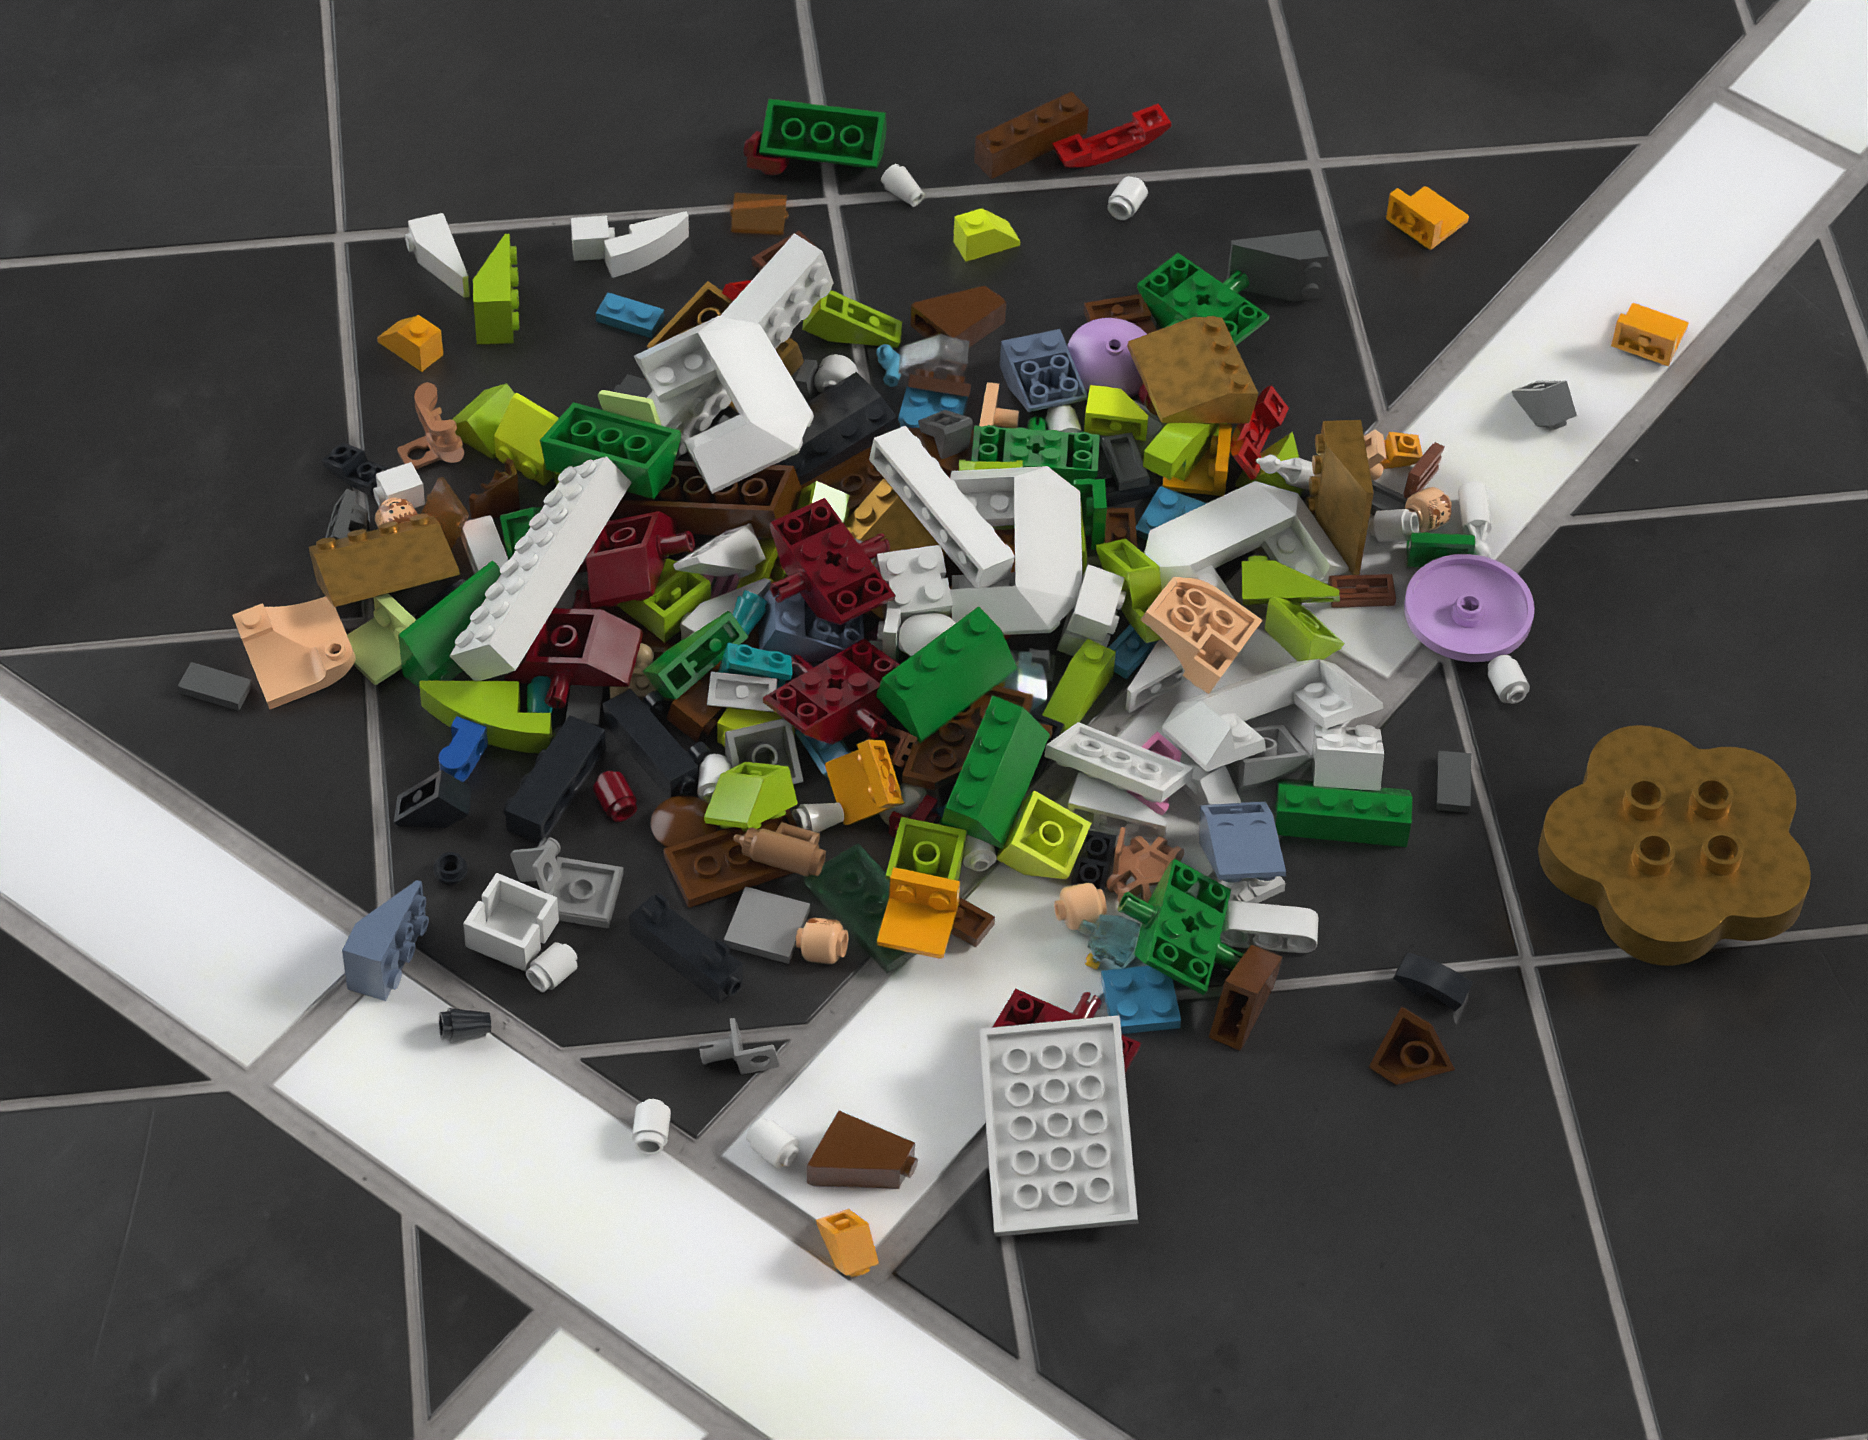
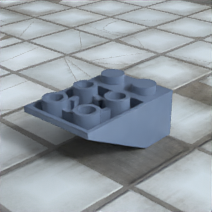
M1060 329L1001 341L999 366L1008 388L1028 412L1088 400V395Z
M769 589L763 598L768 603L765 606L767 612L758 622L759 649L778 651L793 658L794 655H800L806 662L826 661L864 639L863 614L840 625L818 618L800 593L778 603L775 598L779 595L773 597Z
M1266 802L1200 805L1199 843L1219 880L1229 883L1240 882L1242 878L1270 881L1278 876H1286L1273 813Z
M416 880L355 924L342 949L348 990L386 1001L391 990L397 989L402 977V968L405 962L409 963L412 960L415 952V942L419 935L423 936L429 923V917L425 915L427 898L423 896L422 881Z

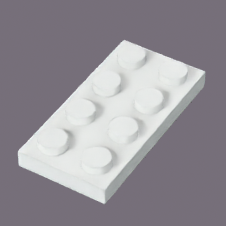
M1079 722L1048 743L1044 757L1056 761L1060 766L1072 767L1084 772L1090 778L1102 779L1114 784L1120 790H1129L1142 795L1148 801L1159 803L1192 779L1194 769Z

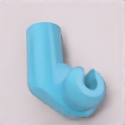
M883 344L877 348L876 355L878 362L886 370L884 383L894 387L897 386L903 372L904 360L896 351L892 350L890 345Z

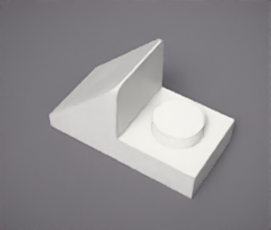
M1196 762L1190 765V767L1194 768L1192 779L1181 788L1199 807L1200 805L1241 803L1225 766L1206 772Z

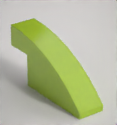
M1168 423L1144 450L1143 467L1169 480L1174 476L1185 481L1211 447L1212 435L1218 436L1220 423Z
M1127 539L1096 545L1103 570L1125 577L1121 590L1126 592V596L1121 610L1131 626L1146 643L1163 640L1141 621L1145 612L1162 592L1159 565Z
M420 681L422 707L449 727H451L454 719L458 716L487 726L489 745L527 753H540L542 749H547L551 743V713H520L519 681Z

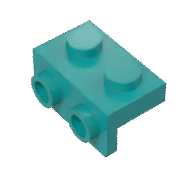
M727 643L718 672L778 679V689L785 684L786 680H790L792 677V658L790 655H785L778 651H766L744 644Z

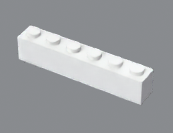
M906 426L875 437L869 460L938 544L941 545L975 588L988 587L1009 578L1015 558L1011 548L1004 544L995 533L992 525L983 519L977 512L974 504L968 501L958 489L955 481L946 475L938 461L925 450L919 438L914 436Z

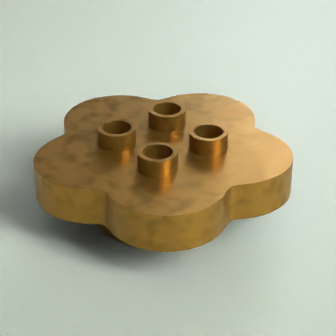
M1637 725L1623 727L1608 733L1595 745L1590 754L1583 784L1564 792L1550 806L1545 817L1538 848L1542 869L1557 888L1579 901L1596 907L1606 932L1623 951L1641 961L1656 965H1679L1691 962L1706 954L1722 939L1759 941L1782 934L1799 917L1811 879L1807 857L1800 845L1789 833L1796 810L1795 789L1788 775L1778 764L1760 753L1744 748L1717 747L1699 749L1670 731L1652 726Z

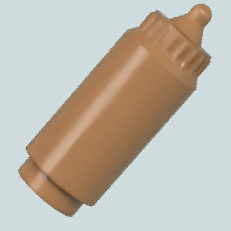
M781 822L776 832L764 828L759 830L750 828L746 834H736L734 836V841L742 846V854L751 857L753 861L806 877L811 875L819 876L823 868L826 851L819 849L820 833Z

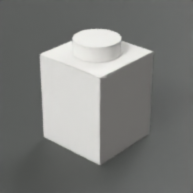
M607 216L571 218L574 261L605 259L604 240L615 238L614 227L608 228Z
M412 462L376 474L377 487L373 488V492L379 506L390 498L406 499L412 503L414 508L425 505L423 483Z

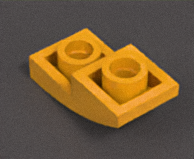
M1389 432L1384 440L1386 459L1380 462V464L1383 466V469L1416 464L1423 456L1419 436Z

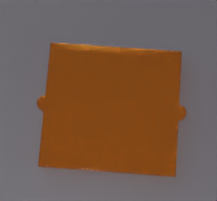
M735 193L734 206L730 209V216H732L731 232L784 235L785 219L788 218V212L786 211L787 195Z
M438 478L431 494L427 495V502L421 514L433 515L440 523L452 551L457 539L462 535L461 531L470 514L444 478Z

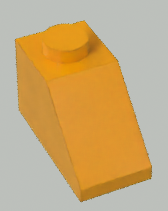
M420 315L398 321L377 337L378 343L421 372L443 356L441 329Z
M846 1209L816 1219L817 1227L834 1265L844 1275L849 1274L851 1277L860 1276L869 1272V1267L879 1264L869 1224L853 1211Z

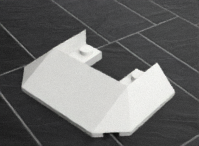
M717 316L634 355L637 364L660 403L718 377L738 411V416L684 441L689 455L712 494L799 453L803 443L802 437L806 428L810 427L814 415L760 324Z
M1048 466L952 471L950 479L955 481L958 489L968 501L974 504L977 512L987 523L992 526L1015 525V572H1011L1009 578L980 588H975L965 575H952V589H950L953 603L951 610L952 620L957 623L979 606L1002 630L1003 635L1051 633L1060 625L1062 618L1071 610L1074 612L1082 585L1080 491Z
M1257 481L1150 530L1144 552L1146 556L1159 565L1162 590L1173 577L1195 578L1215 586L1232 599L1234 597L1214 568L1260 546L1263 547L1271 560L1277 561L1323 583L1328 581L1329 576L1341 575L1349 569L1298 493Z
M1321 659L1292 662L1212 690L1209 694L1204 693L1178 702L1162 725L1163 733L1207 772L1266 751L1265 739L1245 722L1246 720L1295 703L1320 726L1327 729L1383 709V702L1336 664Z

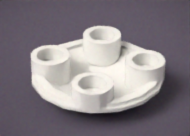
M936 612L914 614L906 619L899 629L898 647L911 657L956 622L950 617Z

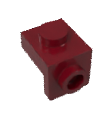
M756 131L746 140L744 145L747 168L762 170V173L767 175L782 173L789 165L790 158L760 155L759 151L763 132Z
M926 794L911 818L892 811L889 816V834L896 838L901 817L939 824L940 815L937 814L938 799Z

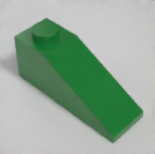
M727 611L666 650L644 669L643 673L663 697L678 699L722 660L727 643L740 645L748 638V635L732 613Z

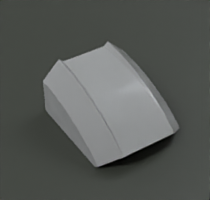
M1281 724L1253 728L1265 739L1266 751L1224 766L1237 787V791H1243L1264 786L1284 778L1306 765L1313 757L1301 742Z

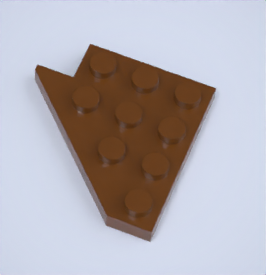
M995 686L922 743L916 740L915 744L912 745V751L902 774V783L937 790L957 781L992 696L1021 706L1030 713L1034 694ZM1039 723L1050 734L1049 738H1051L1053 726Z

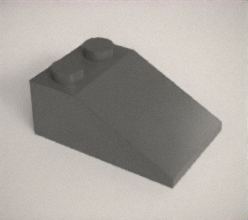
M1321 231L1232 240L1227 279L1239 270L1242 271V274L1245 273L1249 279V286L1243 289L1244 291L1293 302L1323 298L1329 255Z

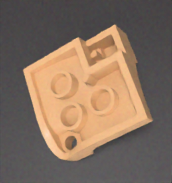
M1173 577L1141 618V621L1157 633L1177 656L1185 670L1183 676L1208 694L1263 621L1215 586L1199 579Z
M326 596L309 602L280 607H264L262 603L232 615L269 709L276 708L334 684L347 674L356 660L336 607L332 606Z

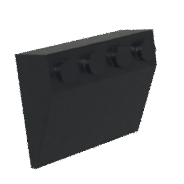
M856 371L807 402L814 417L810 427L806 428L802 437L803 443L799 453L774 465L794 466L800 485H803L871 447L875 437L901 428L897 416L883 397Z

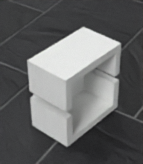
M941 545L877 554L874 566L896 595L894 600L881 605L884 621L888 608L901 609V626L906 619L919 613L936 612L950 617L953 603L948 578H945L946 567Z
M1088 564L1082 577V585L1074 612L1071 610L1066 616L1057 647L1058 651L1075 656L1087 638L1107 647L1110 634H1114L1119 621L1117 610L1121 609L1126 596V592L1121 590L1125 577Z
M1339 724L1327 729L1320 725H1314L1311 755L1313 757L1311 760L1313 785L1318 787L1380 791L1384 761L1381 730L1365 724L1357 725L1355 728L1342 727Z
M496 873L482 894V902L478 901L463 923L466 947L526 972L530 967V963L541 950V943L545 944L559 922L557 897Z

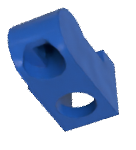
M456 716L451 725L452 742L439 753L440 770L464 782L488 746L487 726Z

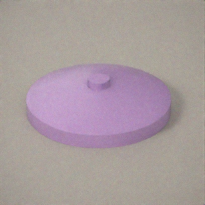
M1454 554L1435 559L1424 565L1414 574L1407 587L1404 613L1413 634L1432 651L1459 661L1484 662L1500 655H1508L1525 641L1533 622L1534 601L1523 579L1506 565L1479 555Z

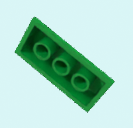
M768 99L759 153L766 156L877 169L883 155L886 137V113Z
M573 402L540 439L546 470L561 474L563 470L570 466L576 467L590 459L594 461L607 456L632 482L626 492L654 499L671 478L682 435L680 430Z
M493 560L398 634L402 674L418 688H420V681H451L463 671L450 657V654L456 646V638L469 626L471 614L486 599L485 592L501 575L497 563Z
M978 606L884 676L876 697L913 736L917 737L919 743H922L1017 670V666L1002 630Z
M992 696L947 802L940 824L967 830V835L1001 849L1004 848L1050 736L1025 708Z
M1281 778L1277 780L1274 822L1277 834L1282 836L1407 847L1412 824L1413 797L1410 790L1381 787L1380 791L1318 787L1313 785V781Z

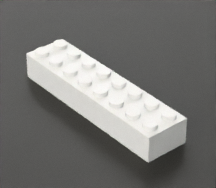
M794 233L721 316L760 324L774 349H776L781 342H785L790 337L796 325L809 316L813 306L821 298L827 296L834 284L823 251ZM718 377L663 403L659 402L653 391L647 397L654 402L661 426L681 431L682 436L675 461L680 455L687 452L684 441L706 431L711 425L713 418L731 403V399Z
M607 456L594 461L590 459L582 465L570 466L562 471L558 477L559 483L556 488L545 497L544 507L530 521V529L527 534L516 543L514 547L515 553L501 567V575L498 580L485 592L486 599L471 614L469 626L456 638V646L450 657L474 681H482L516 671L632 483Z

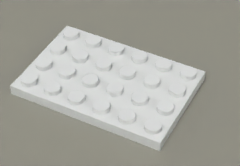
M1120 1016L979 1029L995 1236L1138 1223Z

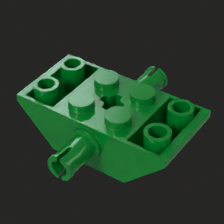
M1179 253L1175 254L1137 284V289L1145 303H1147L1156 323L1162 328L1192 317H1222L1237 346L1269 320L1268 314L1238 294L1249 286V279L1245 273L1242 274V271L1237 270L1232 276L1221 283Z
M1036 417L1031 418L1027 424L1028 429L1022 427L1015 429L1000 428L992 425L974 426L971 461L1014 462L1016 460H1023V468L1048 466L1073 486V480L1094 479L1097 477L1100 435L1087 432L1070 433L1047 430V422L1041 417L1039 425H1036Z
M1174 858L1169 863L1148 903L1132 895L1130 892H1126L1119 902L1118 912L1124 913L1142 923L1134 955L1144 964L1204 995L1208 989L1214 962L1232 972L1244 955L1221 943L1220 939L1232 889Z

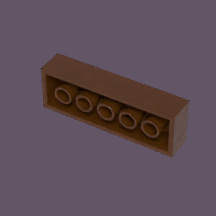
M675 461L669 482L654 499L625 492L608 521L660 511L677 521L679 527L676 533L678 534L690 531L692 534L720 535L727 530L751 523L756 537L773 538L770 522L796 511L802 488L794 466L772 465L712 494L694 462Z

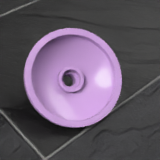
M1101 318L1090 321L1076 330L1070 338L1067 347L1086 393L1089 394L1090 385L1122 389L1130 398L1139 394L1143 381L1127 348V344L1130 340L1146 335L1141 328L1122 319ZM1110 346H1114V347H1117V348H1119V349H1118V350H1113V349L1110 348Z

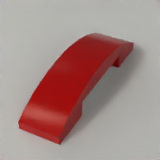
M1158 103L1132 113V122L1084 140L1078 133L1053 142L1052 147L1066 167L1099 165L1129 155L1148 145L1171 127V121Z
M1272 385L1266 387L1257 397L1250 423H1238L1231 438V454L1250 480L1255 479L1261 469L1256 460L1257 458H1262L1260 452L1270 431L1282 424L1289 409Z

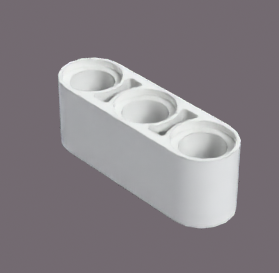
M491 515L459 523L461 539L474 574L492 560L501 569L503 564L508 561V557Z
M1230 901L1228 902L1220 939L1223 944L1232 947L1249 948L1250 945H1254L1264 950L1308 953L1317 947L1319 918L1315 911L1308 908Z

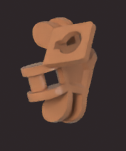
M423 383L415 391L414 399L415 409L426 436L397 448L403 463L412 462L415 470L438 460L455 463L464 457L461 437L456 436L455 433L457 430L455 421H442L439 415L442 413L441 408H434L438 400L437 388L432 383ZM420 448L425 450L429 448L425 456L419 460H412L408 457L413 449Z
M1121 827L1117 846L1114 848L1113 874L1108 878L1106 887L1110 892H1115L1118 895V902H1120L1126 892H1130L1136 897L1141 892V900L1148 903L1151 897L1149 886L1158 885L1169 863L1174 858L1181 862L1185 851L1179 846L1171 848L1167 845L1168 841L1161 836L1151 846L1141 836L1132 838L1130 845L1125 846L1126 828ZM1132 875L1135 881L1126 885L1125 883Z

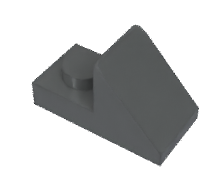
M943 410L918 420L921 433L934 436L941 459L968 449L973 426L970 417Z

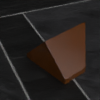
M507 458L504 461L505 472H500L496 469L491 482L488 485L481 484V487L486 490L478 496L474 493L469 496L471 518L477 519L489 515L492 518H499L500 515L520 510L518 476L513 460Z
M1404 1007L1400 1008L1369 1065V1068L1396 1085L1455 1070L1433 1025Z

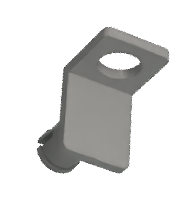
M549 837L547 840L544 838L537 848L513 850L510 854L519 881H537L540 891L547 894L562 876L555 858L560 853L561 848L555 839Z
M735 1018L730 1019L732 1034H729V1038L699 1043L703 1065L733 1058L737 1062L741 1075L780 1066L774 1045L743 1050L741 1033ZM763 1055L769 1057L764 1062L756 1063L751 1061L756 1056Z

